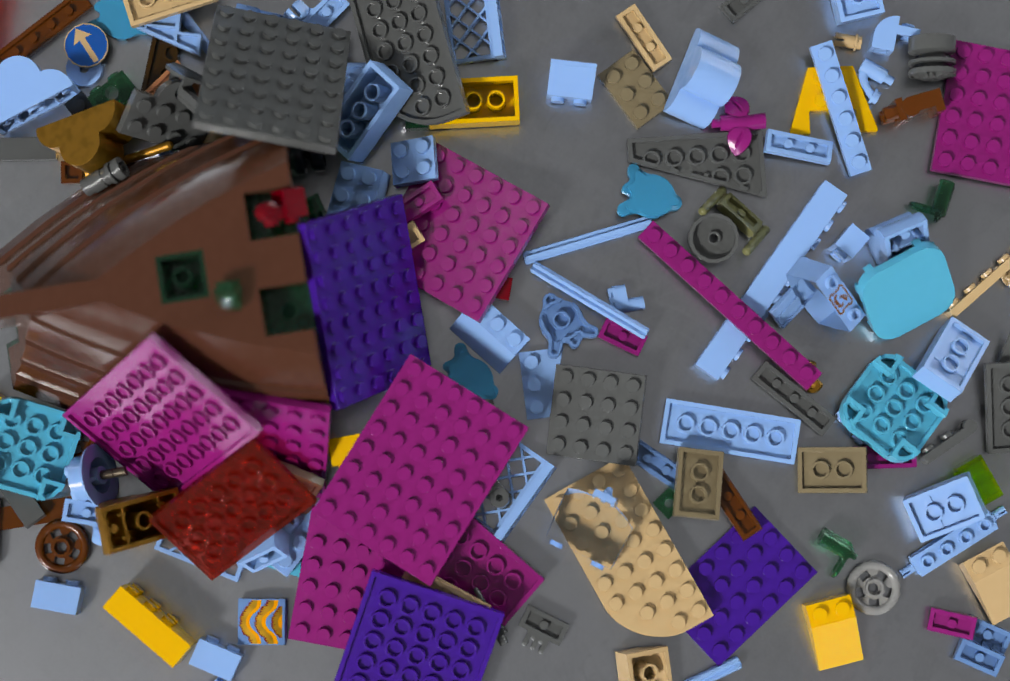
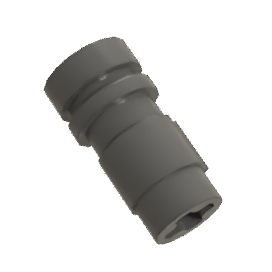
M115 157L110 162L105 163L103 168H99L82 179L80 186L86 195L91 196L109 187L112 183L117 184L121 180L126 179L130 176V172L123 159Z

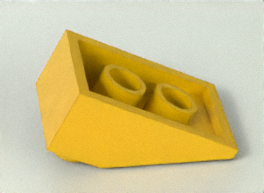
M842 593L802 604L819 671L864 660L856 615L850 594Z

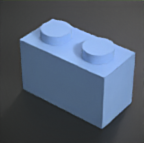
M852 223L828 247L831 251L830 255L836 261L846 263L854 258L870 237Z
M44 575L43 579L35 581L31 607L78 615L81 613L86 586L79 585L80 581L66 579V583L58 582L57 577Z
M211 635L199 638L188 664L227 681L234 680L244 657V654L240 652L241 649L232 644L222 645L219 643L220 640Z

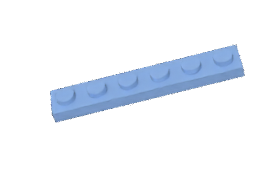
M832 40L809 47L849 177L872 170Z

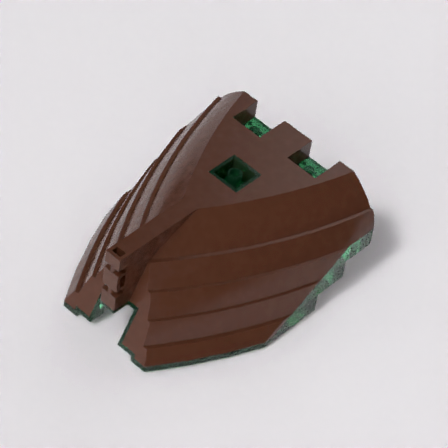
M228 135L206 144L188 147L171 154L127 164L130 172L129 177L117 184L112 183L109 187L91 196L86 195L82 189L78 190L34 221L0 249V329L16 327L17 339L6 344L12 386L16 391L66 410L153 332L219 388L324 405L330 404L298 229L300 222L286 224L285 220H280L279 225L265 227L264 222L259 221L255 215V209L259 204L272 201L271 192L295 188L293 176H297L293 147ZM287 305H293L296 308V314L292 318H286L283 314V309Z

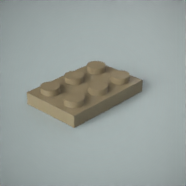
M634 49L597 75L598 79L637 130L663 112L669 95Z
M685 447L677 448L672 516L713 521L719 520L724 452Z
M797 447L798 493H868L867 447Z

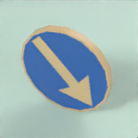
M82 23L74 26L67 33L64 40V51L67 58L73 64L82 68H91L99 65L106 58L109 51V41L100 27L91 23Z

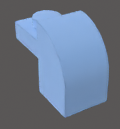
M900 16L887 17L872 31L867 51L889 56L894 51L896 39L908 41L909 37L920 34L921 29H917L914 25L908 23L899 25Z

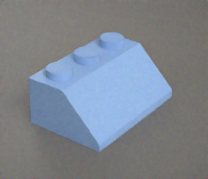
M492 304L481 323L461 313L449 328L499 374L530 341L528 336Z

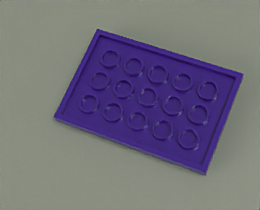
M755 506L750 510L763 530L743 542L732 526L687 568L714 616L686 632L718 666L728 659L817 573Z

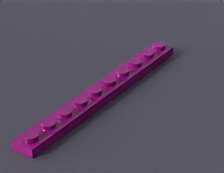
M652 221L638 236V239L806 391L823 374L657 223Z

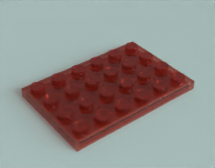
M253 437L151 514L149 522L209 579L214 580L315 504L317 497L256 437Z

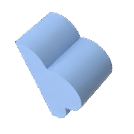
M697 28L663 112L700 129H705L714 119L719 107L724 106L729 101L739 83L741 76V66L737 64L740 53L739 47Z
M12 56L0 63V133L5 135L60 106L81 92V89L63 72L56 69L43 70L27 57Z
M908 211L865 230V234L870 237L867 241L868 248L877 265L912 248V240L919 238L921 241H930L927 219L921 212L912 214Z

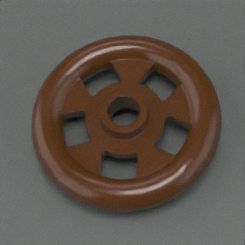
M62 519L46 524L40 530L35 541V552L39 562L46 569L54 573L66 574L79 569L85 563L89 554L90 544L86 532L80 525L61 521ZM60 529L62 535L53 538L51 532ZM71 531L78 537L75 542L68 537ZM61 542L66 544V550L60 549L59 544ZM51 543L52 553H45L44 544ZM74 548L80 550L76 559L70 556ZM55 557L65 558L64 565L54 563Z

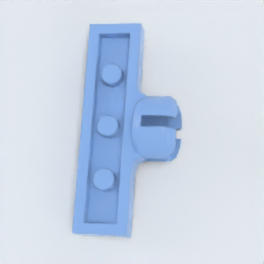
M297 0L291 7L299 17L288 8L284 12L283 18L296 19L328 27L350 3L347 0H322L316 7L309 8L302 0Z
M66 497L61 521L92 526V542L102 546L94 510L97 506L90 501L82 502Z
M290 508L285 512V517L294 524L292 525L283 517H281L277 526L289 533V557L271 566L286 578L303 558L311 511L307 514H302L296 508Z

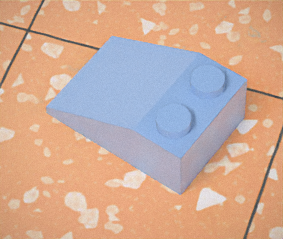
M551 59L547 99H551L552 103L563 104L564 101H572L573 105L586 106L587 103L591 104L597 64Z

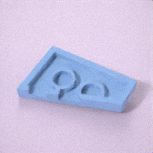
M563 347L557 359L548 357V349L519 353L527 420L550 417L556 364L561 362Z

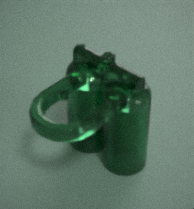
M940 179L931 206L918 202H909L908 206L916 211L933 215V222L937 223L947 214L955 183Z
M823 527L817 537V544L839 557L830 573V576L835 578L849 558L855 560L858 554L855 553L850 541Z

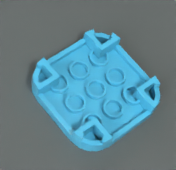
M919 238L912 240V248L875 268L870 263L862 268L865 272L860 277L858 283H854L855 291L859 294L868 319L866 322L878 337L882 339L897 338L939 316L953 303L955 287L944 254L933 241H921Z
M897 353L895 355H879L867 365L843 398L839 406V416L842 424L852 434L884 459L892 463H904L921 453L920 450L942 419L947 416L949 409H947L948 401L912 377L916 370L903 361L904 357Z
M8 396L0 399V489L44 501L62 492L67 478L64 468L73 459L81 435V431L62 416L65 412L64 410L20 397Z

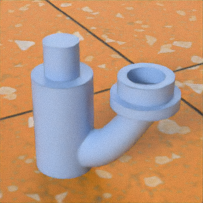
M868 58L863 60L858 69L859 82L869 98L867 103L875 105L882 93L877 88L873 91L868 77L879 84L885 82L890 86L895 78L888 74L889 70Z

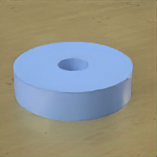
M68 60L66 65L67 76L82 88L95 86L101 80L104 73L102 62L99 65L88 68L86 73H82V67L73 64L70 60Z

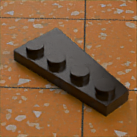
M152 37L141 88L142 91H145L167 70L165 68L167 64L179 61L178 47Z

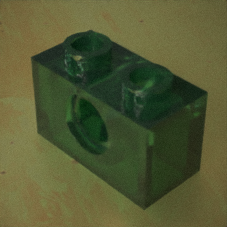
M123 70L120 72L116 71L107 78L108 81L104 85H98L93 88L87 99L94 107L110 101L109 93L112 90H118V96L114 100L126 106L133 89L138 88Z

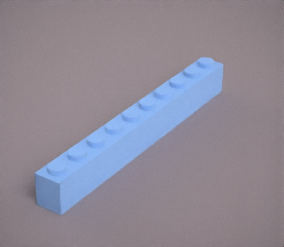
M827 180L820 184L740 298L764 321L770 314L767 309L782 297L781 289L784 285L786 287L789 286L786 273L801 257L808 258L805 256L810 249L814 251L821 241L818 238L823 230L827 232L834 223L831 219L836 212L840 214L847 204L844 200L848 195ZM725 319L694 366L715 381L719 378L724 379L731 369L728 367L732 359L736 361L744 351L741 346L745 341L750 342L751 340L729 320Z

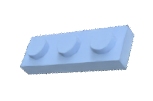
M768 129L766 131L763 153L829 165L831 163L833 142Z

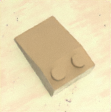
M1002 541L959 564L992 625L1010 617V553Z

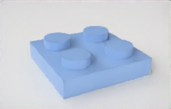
M433 135L390 143L393 186L400 188L427 183L431 180H439L436 138Z

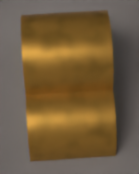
M114 99L36 129L37 137L44 146L60 153L66 163L88 174L103 168L105 163L110 162L115 157L123 159V145L133 138L116 130L126 106Z
M178 487L120 497L99 503V506L94 508L104 555H111L187 532Z

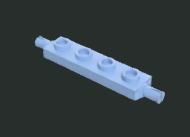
M1002 505L993 512L986 509L988 512L986 519L939 536L909 555L910 564L899 570V573L904 579L914 572L923 577L999 529L996 520L1007 514L1006 509Z

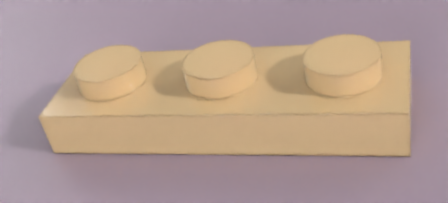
M635 3L616 15L617 21L653 73L672 61V57Z

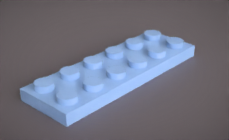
M666 398L659 443L724 452V454L794 465L801 420Z

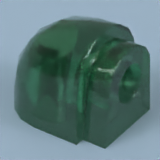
M239 279L216 282V289H213L216 302L226 310H241L243 300Z

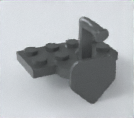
M170 63L165 67L170 72L169 80L161 84L154 94L133 89L116 128L119 133L156 144L171 141L174 145L173 149L177 150L202 145L208 131L192 128L198 100L197 93L192 85L193 83L201 85V74L179 63Z

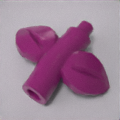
M732 96L724 107L726 115H720L719 119H713L711 121V128L729 131L727 134L729 148L735 156H739L752 142L751 130L766 129V114L757 113L749 115L750 105L748 101L742 97Z

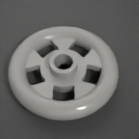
M866 561L852 570L847 580L846 590L847 594L851 596L853 606L858 611L867 615H881L896 605L901 593V583L895 570L886 563ZM867 571L870 577L866 578L863 582L859 576ZM879 571L887 575L884 581L876 577ZM875 583L877 589L876 591L871 592L869 587L871 584ZM862 587L864 597L858 598L856 594L857 588ZM885 587L892 588L889 598L883 596ZM869 599H879V606H869Z

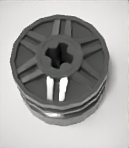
M925 33L909 37L908 54L919 57L908 61V66L912 68L908 70L909 78L922 81H940L955 77L956 68L953 66L956 65V59L946 56L956 53V36L947 33Z

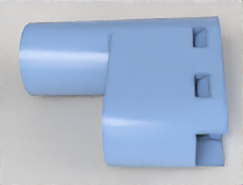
M625 284L611 286V288L607 289L609 305L619 311L626 313L645 309L643 296L627 298Z

